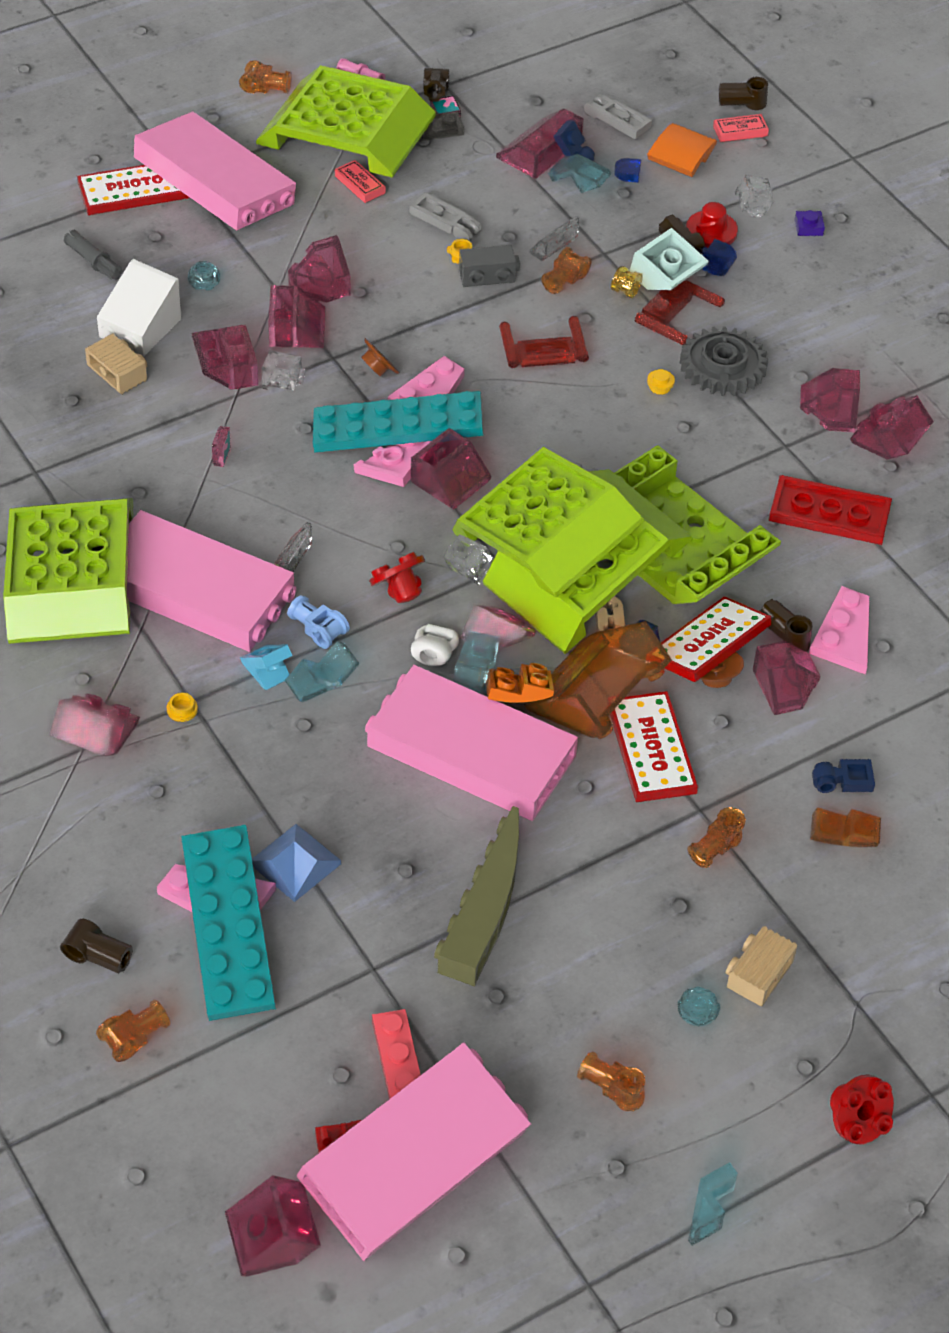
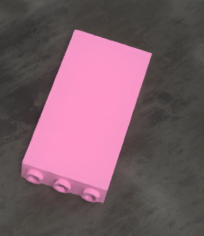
M190 112L135 135L134 158L236 231L294 205L296 182L195 112Z
M142 510L129 523L127 598L129 602L250 652L257 642L260 643L264 639L272 622L275 623L279 619L286 603H290L295 597L297 588L294 586V572Z
M413 665L407 674L401 675L394 692L384 698L380 711L376 716L372 715L369 718L365 727L368 747L508 811L511 810L512 806L519 808V816L530 821L535 819L575 759L578 737L498 701L489 700L488 697L416 665Z
M463 1042L304 1164L298 1172L297 1178L361 1259L365 1261L523 1135L531 1123L528 1121V1115L520 1104L514 1103L505 1093L506 1089L501 1080L496 1076H491L483 1066L481 1056L474 1049H469Z

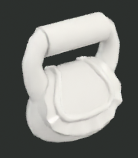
M432 624L424 625L415 634V640L411 645V654L417 661L427 666H441L448 663L452 651L459 644L458 633L449 628Z

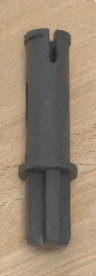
M74 229L70 230L71 235L68 232L65 234L64 243L91 263L95 271H101L109 279L117 280L120 278L122 269L110 259L107 252H101Z

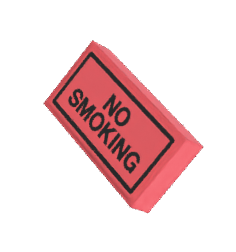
M762 114L716 119L713 123V128L720 142L766 137L769 131Z
M356 160L335 169V177L364 203L386 192V186Z

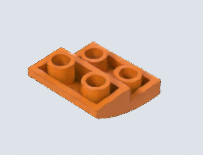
M671 123L652 145L647 153L648 160L693 177L701 162L705 163L717 144V140Z
M530 663V665L521 664L518 675L514 674L513 670L505 667L488 669L486 687L489 700L522 703L553 697L554 686L551 671L547 670V667L538 663Z

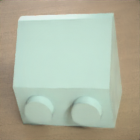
M670 228L635 252L629 274L647 290H672L708 265L709 261L674 229Z

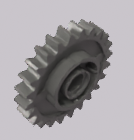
M712 327V332L702 329L701 335L693 333V338H687L686 345H682L680 354L681 371L685 372V379L692 378L691 385L701 384L700 390L703 391L709 388L712 395L716 391H720L721 395L724 396L729 391L735 396L737 390L745 394L747 387L754 390L756 383L761 384L762 377L766 376L768 365L767 351L762 350V343L755 344L756 337L746 338L747 332L738 334L737 328H734L731 332L727 331L726 327H723L722 331Z

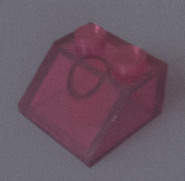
M272 1175L225 1211L241 1276L248 1277L295 1265L321 1246L305 1187L299 1181Z

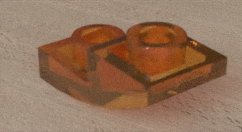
M817 807L812 814L810 839L840 846L876 847L880 843L881 817L851 809L847 816Z

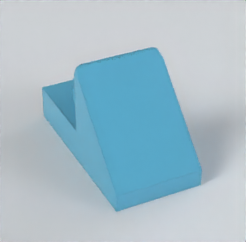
M288 644L264 645L240 657V660L261 687L268 690L290 678L283 660L293 655Z

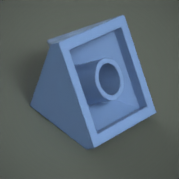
M297 824L252 858L253 868L270 882H274L276 887L294 902L341 865V860Z

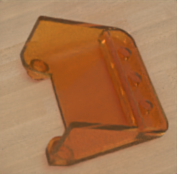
M645 621L595 632L583 639L551 673L554 686L553 697L525 702L524 706L528 711L585 736L602 739L608 736L614 729L612 726L613 722L608 717L641 679L648 678L652 682L660 678L665 672L664 668L672 659Z

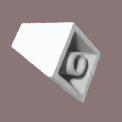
M135 259L131 260L97 315L99 337L105 338L113 333L118 339L125 340L132 351L134 350L135 353L141 354L144 357L181 320L178 278Z

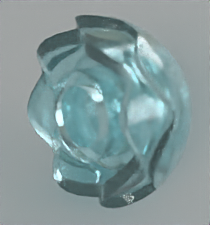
M199 261L189 269L187 279L188 283L196 290H212L215 285L219 284L221 274L219 269L211 262Z
M703 987L687 989L677 1002L680 1017L686 1023L695 1027L709 1025L715 1021L720 1012V1003L717 1002L716 995Z

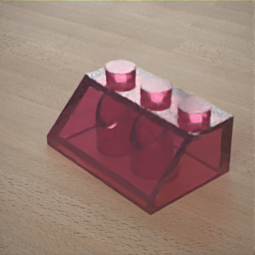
M564 108L539 120L496 153V158L536 179L564 157L563 152L553 137L567 120H574L583 134L584 118Z

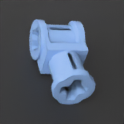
M300 595L296 597L288 608V617L305 625V633L323 649L329 648L337 636L346 634L350 629L347 619L339 611L331 610L324 604L316 608L309 603V599L306 596Z

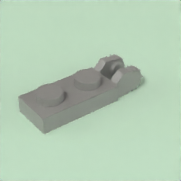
M601 93L595 96L594 102L591 100L587 101L583 106L584 112L588 116L590 115L593 119L598 118L635 140L651 129V119L615 99L603 96Z
M426 192L410 205L409 214L450 234L453 233L456 239L470 241L473 237L472 234H478L482 229L481 223L477 219Z

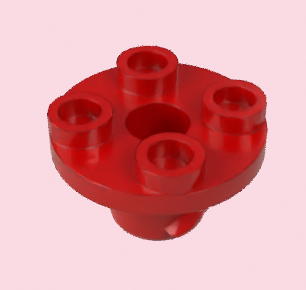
M718 202L706 203L702 207V211L690 216L686 223V227L691 233L697 232L702 236L705 248H710L715 252L724 251L726 246L735 241L738 233L737 223L726 214L725 206Z
M415 552L399 558L400 564L391 569L386 564L371 572L373 578L369 580L371 586L387 581L389 585L388 594L397 603H406L417 598L422 592L420 587L422 582L421 578L414 574L412 568L424 563L425 559L423 555L417 557Z
M865 1074L851 1079L846 1084L839 1085L833 1091L830 1098L833 1123L836 1131L842 1138L853 1144H866L875 1140L880 1135L887 1134L893 1126L894 1099L889 1083L876 1076Z

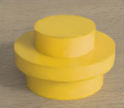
M659 369L648 374L647 384L655 394H666L674 386L675 378L669 371Z
M177 693L167 703V714L174 721L186 722L197 715V702L188 693Z

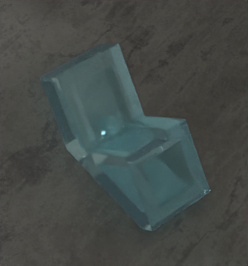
M579 154L560 159L548 172L552 182L571 176L581 193L600 188L612 174L608 168Z
M469 631L455 666L453 682L485 695L488 670L495 667L499 636Z
M337 641L319 663L302 659L285 679V682L300 702H305L341 686L360 663L345 643Z
M730 1162L700 1179L688 1238L692 1246L722 1229L725 1211L717 1200L734 1191L738 1175Z

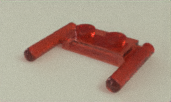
M685 280L672 290H661L642 309V312L636 315L634 321L666 338L685 345L688 336L667 326V324L692 300L693 295L717 307H722L725 304V299Z
M571 316L568 320L572 338L570 336L517 341V344H514L510 324L506 321L501 322L499 328L508 366L516 368L518 365H521L522 368L575 363V360L580 362L588 361L589 355L579 318Z

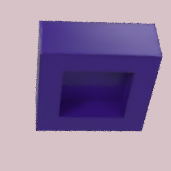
M796 211L795 224L798 236L824 235L825 227L821 211Z

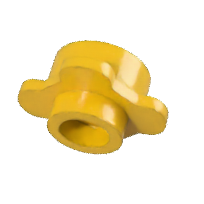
M466 239L453 241L447 247V253L451 254L452 262L459 264V249L472 248V243Z

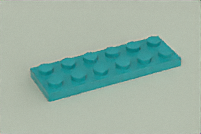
M465 391L453 394H436L433 396L314 407L313 447L315 453L483 436L481 391Z
M241 825L181 836L208 1020L212 1021L276 1009L247 826Z

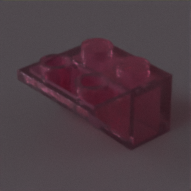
M271 285L268 320L269 347L324 348L325 306L299 286Z
M246 324L191 333L203 375L231 390L258 386L257 359Z
M917 395L908 398L902 396L891 403H879L872 407L869 411L870 415L856 426L857 430L850 440L853 444L888 460L909 454L934 421Z
M448 428L411 457V482L453 510L491 480L490 472L471 441L451 428Z
M88 693L85 694V697L73 695L70 699H61L59 701L49 736L103 756L118 754L138 724L140 717L131 714V708L127 706L104 704L103 698Z

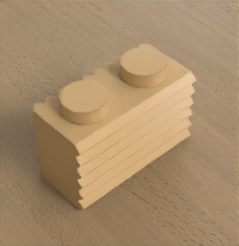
M113 333L85 348L87 365L120 394L128 392L129 389L132 390L133 387H137L138 384L141 385L142 382L147 380V362L141 354H135L134 350H131L125 340L118 339Z
M763 926L756 936L751 933L743 945L742 951L744 953L740 959L736 956L733 957L726 969L725 974L729 975L727 988L762 1007L784 974H786L790 965H792L797 944L789 939H785L784 936H780L778 933H774L772 929L768 930L766 926Z

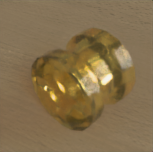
M620 266L612 279L611 289L616 292L622 291L625 293V296L633 298L641 286L643 276L639 272L632 273L629 272L627 267Z

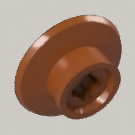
M364 339L369 350L361 358L377 375L381 377L388 369L396 374L400 373L368 339Z
M735 652L700 679L708 687H725L731 683L733 678L740 674L744 667V660Z

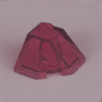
M337 235L312 242L305 250L307 255L299 264L294 263L288 270L289 292L291 294L326 303L351 295V275Z
M831 368L804 383L800 388V409L807 415L812 413L820 419V425L826 430L855 433L860 394V370Z
M474 605L460 638L469 642L467 647L484 654L485 651H498L535 636L536 631L529 626L523 628L525 622L522 619L496 606Z
M787 641L761 645L756 648L753 672L773 714L778 715L803 709L810 693L817 686L821 677L810 654Z

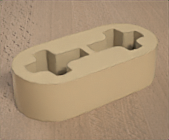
M614 596L595 613L597 638L602 645L610 648L620 646L625 636L623 604L619 598ZM606 608H610L613 614L608 615ZM608 627H613L614 634H610Z

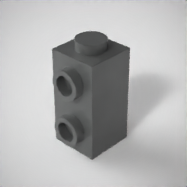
M512 245L459 249V273L463 287L515 282L516 271H520V260L518 255H514Z

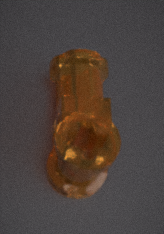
M252 60L246 64L245 74L240 77L239 85L247 93H267L270 88L282 90L283 93L288 94L291 87L292 74L289 71L285 73L272 71V66Z
M570 247L564 248L559 257L554 260V269L542 275V284L548 292L552 294L559 293L566 282L573 285L578 279H583L587 275L592 263L591 258L588 256L582 257L574 253Z
M734 807L720 810L717 819L708 826L707 834L697 843H691L688 846V854L698 866L709 868L715 856L718 854L723 855L730 848L740 844L742 829L746 821L742 811Z
M153 1000L150 1002L149 1007L136 1015L129 1009L119 1016L116 1015L106 1019L98 1027L96 1035L100 1041H105L111 1048L112 1057L115 1061L122 1062L132 1057L138 1049L148 1044L147 1035L160 1027H169L170 1020L159 1001Z
M593 1051L586 1055L578 1070V1079L581 1081L587 1079L601 1087L602 1095L615 1101L621 1110L635 1111L643 1105L645 1101V1076L639 1069L626 1067L616 1061L613 1065H610L599 1059L597 1053Z

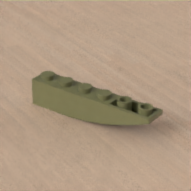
M512 806L507 817L503 816L497 828L498 836L495 841L490 840L485 851L486 860L483 865L479 864L476 867L472 879L474 884L471 890L466 889L460 902L461 910L458 915H452L447 928V933L449 934L446 940L441 939L434 955V958L438 959L439 974L474 987L502 930L515 883L519 841V808Z

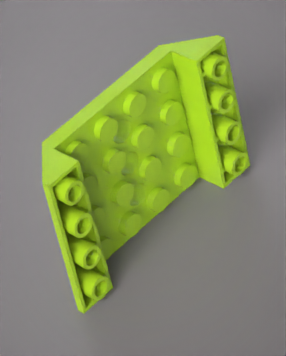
M320 65L301 80L256 139V144L279 150L286 139L291 137L366 155L368 157L369 172L393 178L435 118L436 113L411 86Z
M657 445L614 473L692 536V540L672 558L663 552L638 576L672 604L698 602L781 545V541L761 525L748 533L678 479L676 477L678 460ZM696 523L701 525L702 527H691L689 526V524Z
M542 447L458 518L452 531L470 544L479 538L531 571L540 588L557 598L623 539L630 535L644 520L612 484L549 449Z
M610 469L588 472L612 484L641 515L644 522L592 566L589 571L570 585L566 591L562 592L557 598L537 585L529 569L500 551L497 552L483 579V584L564 654L569 652L587 635L584 623L660 554L665 552L672 558L692 540V536ZM604 559L614 562L611 567L606 569L598 567V563Z
M133 498L9 508L3 593L7 640L9 644L130 634L127 569L129 523L133 519ZM96 546L104 547L99 551H91ZM65 549H74L70 553H62ZM36 551L44 552L39 556H32Z

